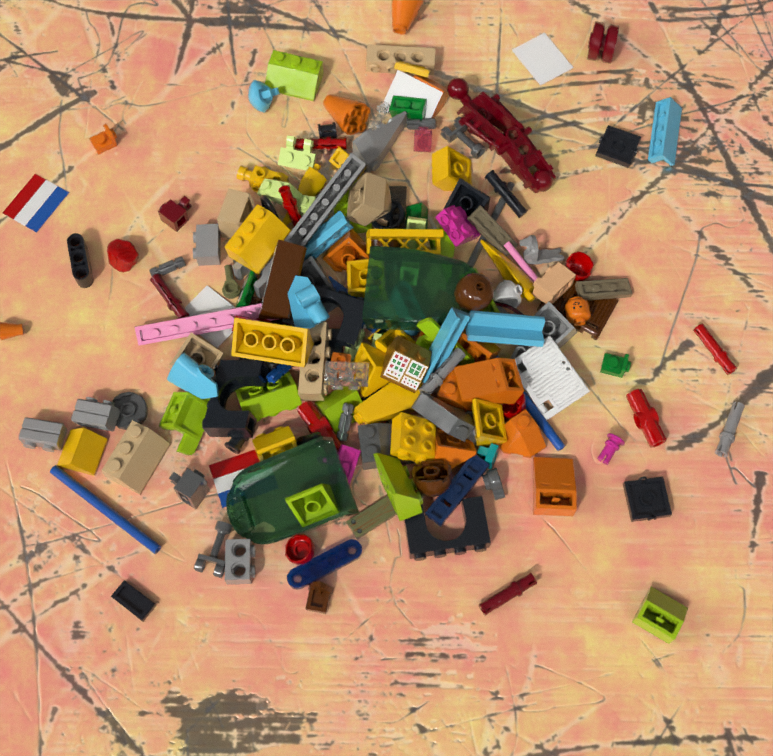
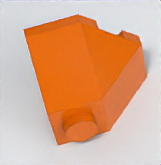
M351 229L330 247L322 259L334 271L343 272V270H347V261L373 258L370 254H367V246L364 240Z
M526 409L505 424L507 442L499 445L503 453H513L531 458L546 448L538 425Z
M436 427L434 459L443 460L445 465L448 466L449 464L451 469L476 455V449L472 441L466 439L463 442Z

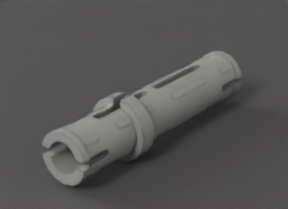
M456 348L440 367L430 374L429 379L419 388L420 393L423 391L431 395L438 386L443 384V380L466 356L461 349Z
M736 402L732 403L723 432L719 435L720 441L715 450L716 455L720 457L728 456L731 443L735 441L734 435L745 408L744 404L738 402L736 406Z

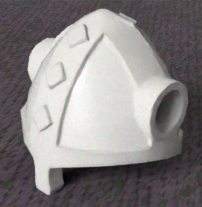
M504 280L494 290L493 301L505 303L517 309L522 300V287L516 285L511 280Z

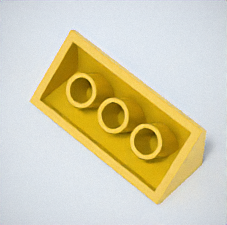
M234 318L231 356L306 367L314 345L309 328Z

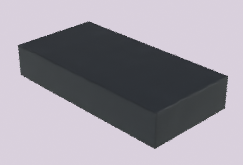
M125 580L111 595L115 601L143 622L157 606Z

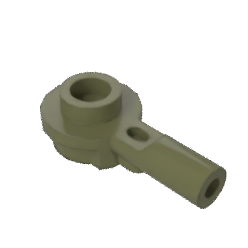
M226 265L224 267L226 281L222 292L226 298L234 299L241 293V288L233 279L232 266Z

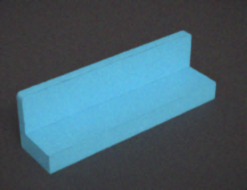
M671 97L656 102L648 160L651 163L665 160L670 166L675 165L682 108Z
M338 211L321 225L307 243L304 261L310 256L317 258L353 228L341 211Z
M451 307L429 348L432 354L429 368L422 383H425L429 379L430 374L434 373L449 357L470 319L469 313Z
M483 311L469 312L470 319L465 328L467 341L543 347L544 337L542 330L545 324V317Z

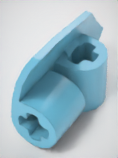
M295 275L288 291L294 325L311 329L330 318L323 306L316 288L311 284L308 277Z
M183 353L171 368L167 380L200 399L219 396L218 385L212 380L214 371L207 365H199L190 356Z

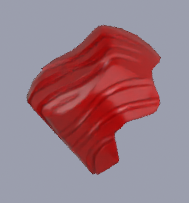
M115 239L107 246L109 264L117 271L128 272L138 262L139 254L132 242Z

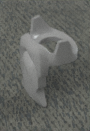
M529 235L527 238L520 240V246L527 247L523 253V258L527 264L537 265L564 260V256L560 254L561 248L539 250L535 235Z

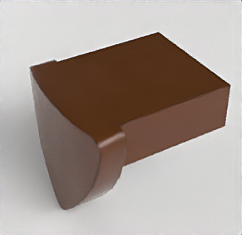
M321 581L312 582L308 587L309 594L305 609L326 614L329 597L333 593V589Z

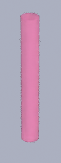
M508 241L504 247L527 276L535 282L538 276L510 241Z

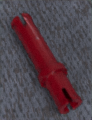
M153 275L150 281L166 301L168 309L173 311L178 318L190 316L183 307L180 298L174 295L161 275Z
M528 573V575L520 580L512 581L510 586L478 604L482 613L486 616L514 597L522 596L524 591L537 584L533 574Z

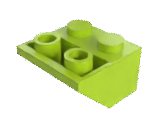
M650 587L632 623L670 644L675 640L684 623L688 607Z

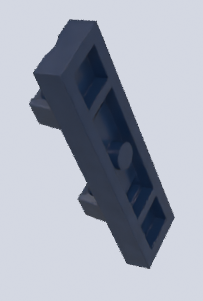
M477 455L468 459L452 479L449 489L437 497L425 512V516L441 527L486 472L490 464ZM444 500L451 504V507L446 506Z

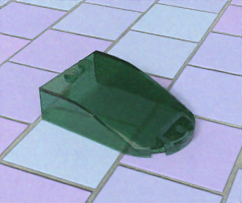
M370 246L362 319L366 327L371 329L421 331L416 325L425 318H433L442 326L451 307L466 313L470 312L459 306L454 292L461 278L467 274L477 272L464 261L407 248Z
M324 436L245 468L232 481L233 484L226 500L227 514L233 528L240 536L250 539L256 544L280 542L359 513L332 437ZM322 483L329 484L340 513L302 527L286 503L285 498Z

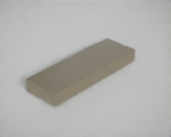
M481 205L467 218L482 236L505 256L510 254L504 247L508 241H510L514 248L518 246Z
M628 278L577 281L575 283L578 297H582L585 300L628 298L632 296Z

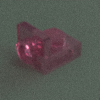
M418 127V130H414L413 152L431 153L432 130H428L427 127Z

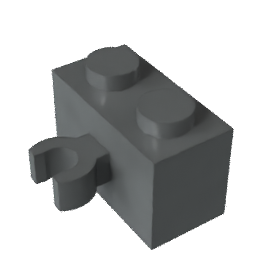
M187 468L182 477L175 472L169 477L171 483L175 485L174 490L179 499L194 509L198 508L210 491L207 481L204 479L205 476L198 470L191 471Z

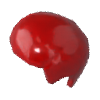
M579 251L572 253L565 262V267L576 274L574 281L587 279L591 275V270L594 266L590 256Z
M524 393L514 404L497 403L502 405L504 418H513L526 409Z
M305 534L295 535L285 545V556L293 564L304 565L314 557L315 544Z

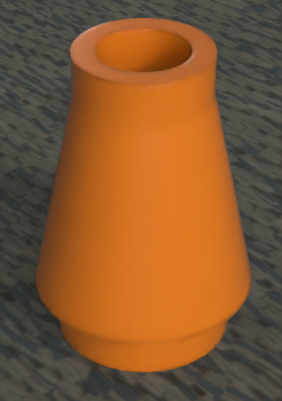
M0 322L1 341L24 334L22 324Z

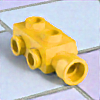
M241 165L237 172V179L249 181V187L256 193L265 178L289 183V176L282 172L269 170L264 166L255 165L253 171H251L248 167Z

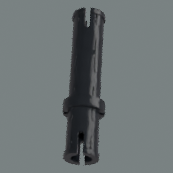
M494 170L484 177L493 186L494 192L503 198L518 218L527 213L528 210L524 208L506 186L507 183L503 182Z

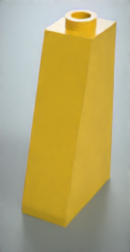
M391 382L357 405L354 409L353 417L359 425H366L391 420L401 412L407 414L414 412L415 410L412 409V405L420 394L419 388L416 393H413Z

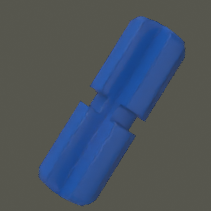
M279 364L267 374L268 382H277L291 370L292 366Z

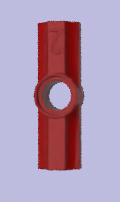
M636 389L628 393L626 398L634 413V422L638 429H642L650 448L665 443L667 439L659 425L657 411L654 407L650 406L643 390Z
M311 401L302 403L297 408V412L306 423L309 433L320 432L323 441L319 442L328 457L334 456L338 453L341 443L332 432V427L328 420L320 415Z

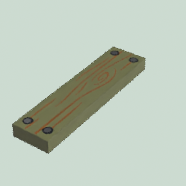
M386 496L346 521L356 539H359L394 517L396 512L389 497Z

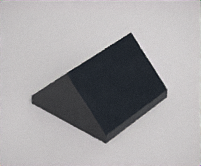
M459 178L444 209L453 205L455 207L461 206L469 217L480 205L488 211L490 197Z

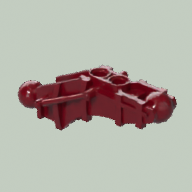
M459 77L452 79L447 86L448 95L452 99L460 100L463 104L456 112L458 115L461 113L464 115V117L459 119V124L469 127L467 131L470 135L473 134L490 145L488 148L491 151L496 150L497 155L501 156L512 169L510 170L512 175L515 174L524 183L525 189L529 188L534 193L549 190L556 179L552 171L554 168L551 164L547 163L542 156V151L540 149L537 150L529 139L528 135L532 133V128L529 126L525 128L499 101L500 96L497 93L489 97L485 92H481L472 100L468 94L469 85L467 81ZM532 165L538 169L533 175L528 170Z

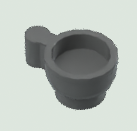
M497 468L491 469L487 474L482 475L486 490L492 489L495 500L505 498Z

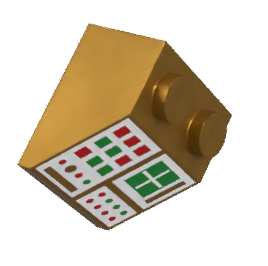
M397 336L387 347L380 377L416 393L429 368L432 352Z

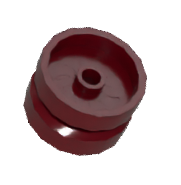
M595 21L589 38L587 60L596 61L599 52L602 51L601 61L611 64L619 25L610 24L606 34H604V23Z

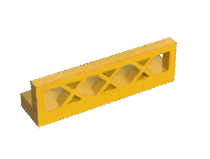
M369 229L366 232L367 254L440 255V239L444 237L443 229ZM371 240H379L383 246L379 250H371ZM391 240H397L402 246L398 250H393L388 243ZM409 240H415L420 246L416 250H411L406 244ZM428 240H435L436 250H429L424 244Z

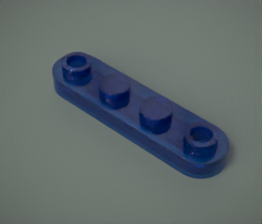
M354 539L347 540L314 557L309 562L291 569L287 575L289 586L296 590L302 589L310 583L316 582L358 560L362 555L361 544ZM354 548L356 552L354 554H350L348 552L349 549ZM297 576L302 578L299 583L294 581Z

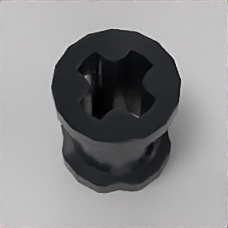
M335 122L327 125L318 124L320 139L331 136L337 138Z
M231 437L224 446L233 453L240 454V448L249 438Z

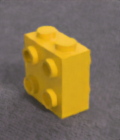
M401 412L392 419L390 455L398 457L400 460L414 461L418 465H421V461L434 459L436 425L427 419Z

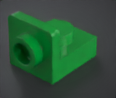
M605 353L600 373L622 378L624 373L629 372L631 361H628L629 354L620 357Z

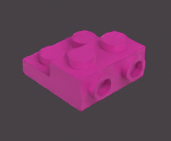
M453 205L445 208L435 217L455 247L475 240L480 236L477 229L467 220L468 216L461 206L455 207Z

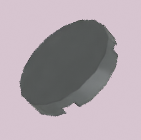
M125 392L112 400L115 403L114 406L120 409L118 420H116V426L119 429L127 430L132 420L141 425L146 420L148 407L140 395L133 392Z

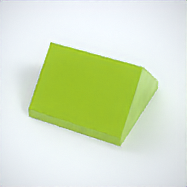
M348 383L326 395L324 401L315 402V405L328 420L335 434L337 431H340L338 426L341 413L344 412L342 411L343 404L351 403L356 407L362 403L358 391ZM352 417L351 424L356 422L354 417Z
M322 483L285 498L286 503L303 528L340 514L329 484Z

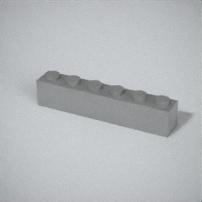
M351 153L284 241L305 247L362 173L366 164Z

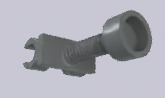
M461 117L454 119L455 123L453 125L456 128L454 131H451L447 126L441 129V136L448 140L447 142L451 143L458 137L471 149V155L476 159L484 154L486 148L481 143L475 144L464 134L467 131V126L459 124Z
M217 521L215 530H217L218 534L210 556L198 554L194 565L195 571L203 572L206 562L216 564L213 575L222 578L225 571V561L217 559L225 535L231 532V524Z

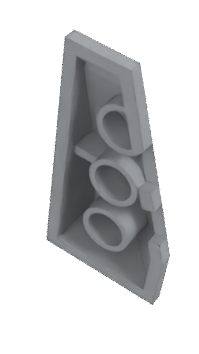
M405 111L390 118L387 124L381 123L377 125L376 130L372 131L369 129L352 141L353 154L366 164L365 173H370L379 168L407 124V113Z
M550 302L545 304L534 315L545 317V324L542 330L543 337L545 339L550 335L559 348L577 333L576 329ZM518 345L510 359L517 358L533 346ZM523 363L517 365L521 373L527 370Z

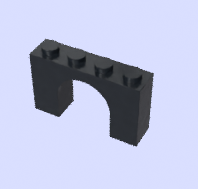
M314 285L322 303H333L344 314L336 339L337 344L356 350L370 310V303L362 297H350L344 291L335 292L328 286L321 285L319 287ZM292 312L290 319L282 320L283 325L295 326Z
M220 361L215 379L218 385L219 396L210 398V401L207 403L205 418L202 421V428L210 437L253 438L257 422L256 418L250 411L226 410V402L229 396L241 387L266 386V376L270 369L264 361Z
M483 497L462 499L461 506L465 529L459 537L449 541L439 540L430 534L425 522L423 504H421L422 513L404 520L409 559L421 561L425 560L428 556L442 558L449 553L462 555L470 550L475 552L486 551V548L490 547L491 541Z

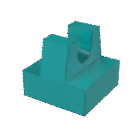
M493 443L490 444L489 448L479 446L477 452L481 459L490 464L488 469L493 468L498 455L499 445Z

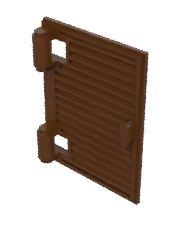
M574 281L572 286L552 304L565 318V304L570 298L578 297L575 288L577 281ZM616 298L587 300L591 312L590 319L581 326L570 324L576 331L580 333L585 331L592 335V339L597 340L619 301ZM541 301L537 311L545 305L544 302Z

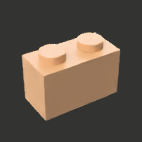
M558 262L555 266H550L543 277L539 276L535 280L532 294L545 304L548 302L553 304L572 286L576 274Z

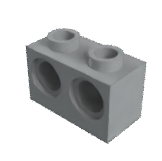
M228 539L225 541V582L227 585L252 584V578H255V565H252V558L256 556L255 545H252L250 539ZM239 548H245L246 552L243 555H236V551ZM238 568L246 569L242 576L235 575Z

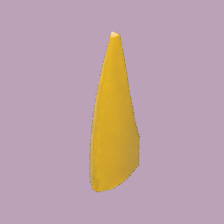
M315 163L313 168L309 166L302 177L297 189L302 195L316 197L327 182V179L318 172L321 168L319 164ZM288 212L282 221L286 226L291 222Z
M481 239L482 246L496 265L503 279L511 280L516 285H520L522 287L521 299L526 298L529 302H532L535 299L532 294L534 282L507 256Z

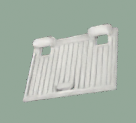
M550 335L544 339L543 347L533 346L515 358L516 365L523 363L527 369L521 373L518 368L523 388L546 420L590 392ZM547 400H549L553 406V408L549 411L544 405V402H546Z

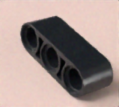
M74 233L67 238L72 274L78 286L88 288L93 283L88 247L82 235Z

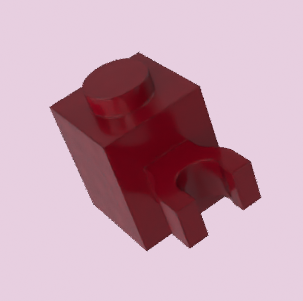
M184 196L178 204L171 199L167 203L162 204L158 210L161 221L178 232L189 221L186 211L192 207L189 203L190 199Z

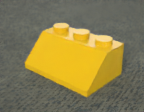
M257 204L224 248L231 259L259 275L273 257L278 240L284 241L291 230L271 211Z

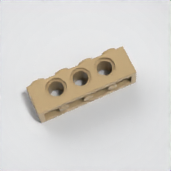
M367 44L366 72L397 73L398 70L394 69L396 61L399 60L429 68L428 75L434 76L436 48ZM401 71V72H403V73H405V74H407V75H411V74H412V73H409V72Z
M322 322L309 329L313 344L317 341H321V344L313 345L306 367H300L298 395L304 401H324L325 394H328L326 376H329L330 367L327 364V359L331 357L329 340H332V329H329L327 322ZM320 359L318 363H312L313 360ZM313 377H319L318 380L311 381Z

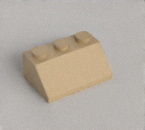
M132 420L101 471L107 479L141 495L169 448L170 443L151 429Z

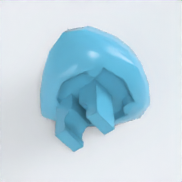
M257 80L251 83L248 90L250 104L257 111L263 113L269 109L273 96L279 95L278 88L271 89L265 83Z

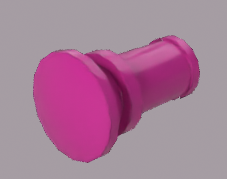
M611 433L607 434L609 440L605 441L606 445L597 457L600 462L604 459L603 463L606 465L609 464L614 453L620 449L619 445L623 446L625 444L620 437Z

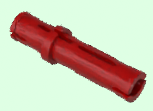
M327 137V139H309L314 141L312 149H327V151L337 149L338 147L344 150L347 149L346 138L331 139V137ZM304 139L296 140L294 150L303 149Z
M284 185L278 191L283 200V207L287 209L290 220L295 227L302 217L290 186Z
M703 323L695 327L693 331L714 357L713 360L716 363L718 362L727 375L733 373L737 367L728 357L727 351L720 347Z

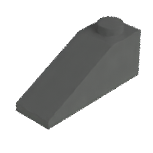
M421 391L412 405V409L447 434L465 442L475 427L471 415Z

